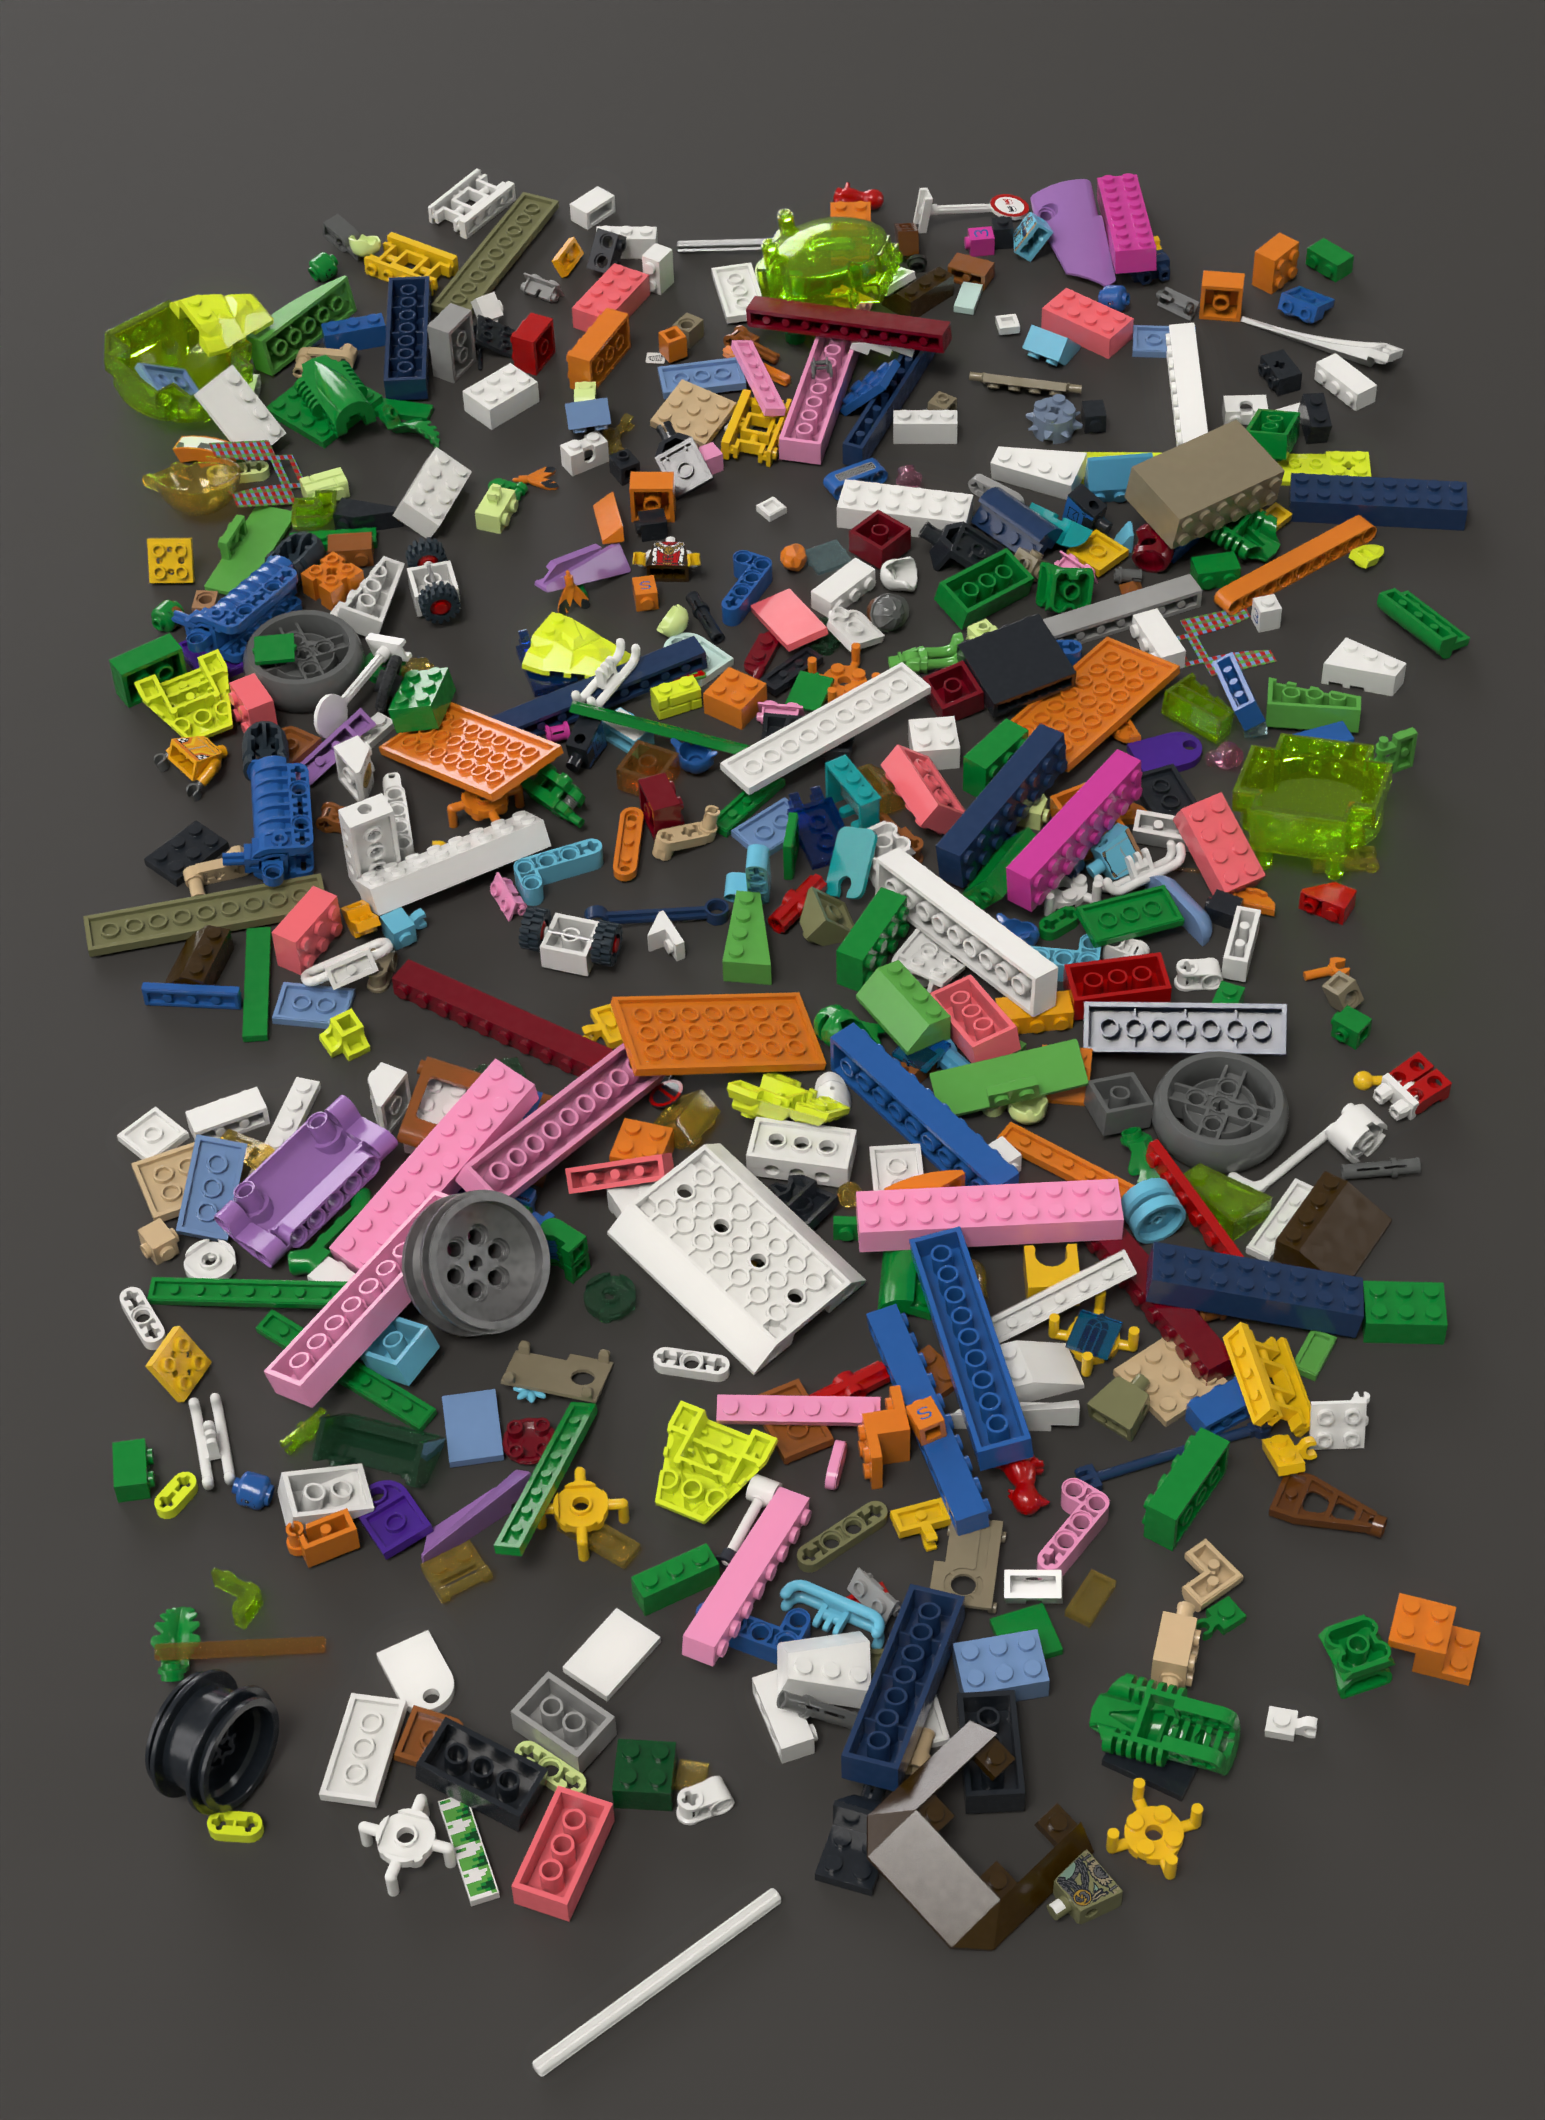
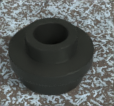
M914 254L907 259V266L910 270L915 271V273L925 270L927 265L925 256Z

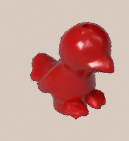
M846 182L844 189L839 187L836 189L833 202H870L871 210H877L882 206L884 196L877 189L859 191L850 188V183Z
M1035 1455L1031 1458L994 1467L1003 1471L1015 1487V1490L1008 1489L1010 1493L1008 1498L1012 1501L1015 1509L1020 1514L1026 1516L1035 1514L1041 1507L1047 1506L1050 1503L1049 1500L1039 1494L1034 1485L1036 1476L1042 1475L1045 1465L1043 1460H1039Z

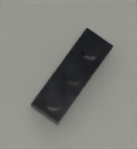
M806 646L759 680L767 683V691L776 697L795 683L800 670L808 672L809 657L817 659L818 667L823 663V656Z

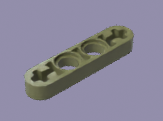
M871 1501L801 1546L797 1552V1565L799 1569L803 1572L813 1573L884 1527L888 1521L886 1505L880 1501ZM850 1525H857L861 1528V1531L851 1534L846 1531V1528ZM829 1539H834L839 1542V1545L836 1548L830 1549L824 1543ZM805 1556H808L809 1558L814 1557V1561H811L810 1559L805 1560Z

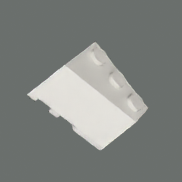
M861 1631L778 1643V1695L782 1690L800 1696L810 1695L814 1697V1700L823 1703L860 1709L871 1683L870 1641Z

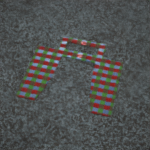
M269 440L209 443L214 456L239 460H271L282 484L256 487L232 494L237 507L297 504L291 489L301 488L299 479L303 478L293 454L275 455ZM280 460L290 461L299 483L289 482Z
M1247 609L1233 616H1230L1223 610L1180 620L1187 634L1176 637L1178 640L1188 639L1199 658L1188 661L1185 656V667L1204 663L1211 677L1217 676L1212 662L1227 654L1209 657L1197 636L1232 626L1250 618L1251 616ZM1271 650L1233 653L1242 670L1277 662Z

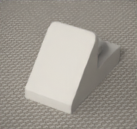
M660 911L647 936L648 951L651 952L665 947L668 954L671 953L676 961L685 959L683 939L665 912Z

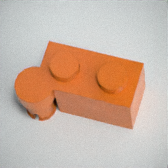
M347 1508L305 1524L306 1534L304 1533L303 1524L299 1521H293V1528L291 1523H288L286 1526V1533L288 1535L286 1543L289 1553L293 1556L303 1555L308 1568L360 1548L357 1528Z

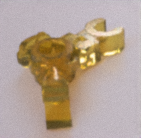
M628 413L622 416L620 424L616 428L605 429L601 434L608 441L609 455L624 449L620 440L621 434L625 430L631 431L634 428V424L630 423L634 417Z

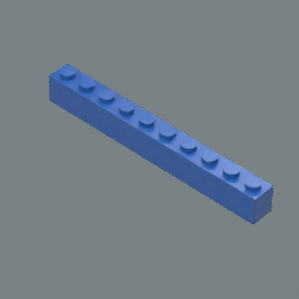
M894 1304L867 1313L869 1332L887 1369L892 1385H900L905 1409L906 1406L914 1401L931 1396L945 1420L947 1436L921 1446L914 1431L913 1434L957 1535L961 1536L989 1527L988 1515L992 1514L987 1498L982 1499L980 1495L982 1493L978 1477H972L971 1471H973L969 1456H963L961 1452L964 1450L959 1434H953L954 1424L949 1413L945 1414L943 1411L945 1404L941 1393L936 1394L934 1391L936 1384L932 1373H926L927 1363L922 1352L918 1353L916 1350L918 1343L913 1332L909 1333L907 1330L909 1322L905 1312L900 1314L897 1305Z

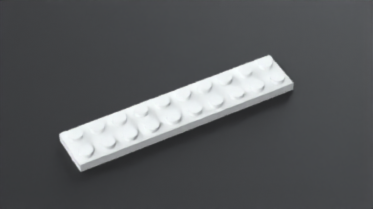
M901 662L720 763V770L750 795L931 693V686Z

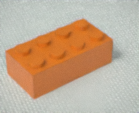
M606 308L597 317L592 326L588 327L587 332L582 338L578 339L577 344L572 350L568 351L566 361L568 362V379L571 389H575V382L583 381L596 382L597 389L631 348L629 314Z

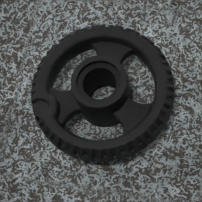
M398 655L391 656L386 670L381 669L374 688V691L378 692L375 709L378 712L384 713L387 710L391 698L395 697L403 680V676L399 675L402 658Z

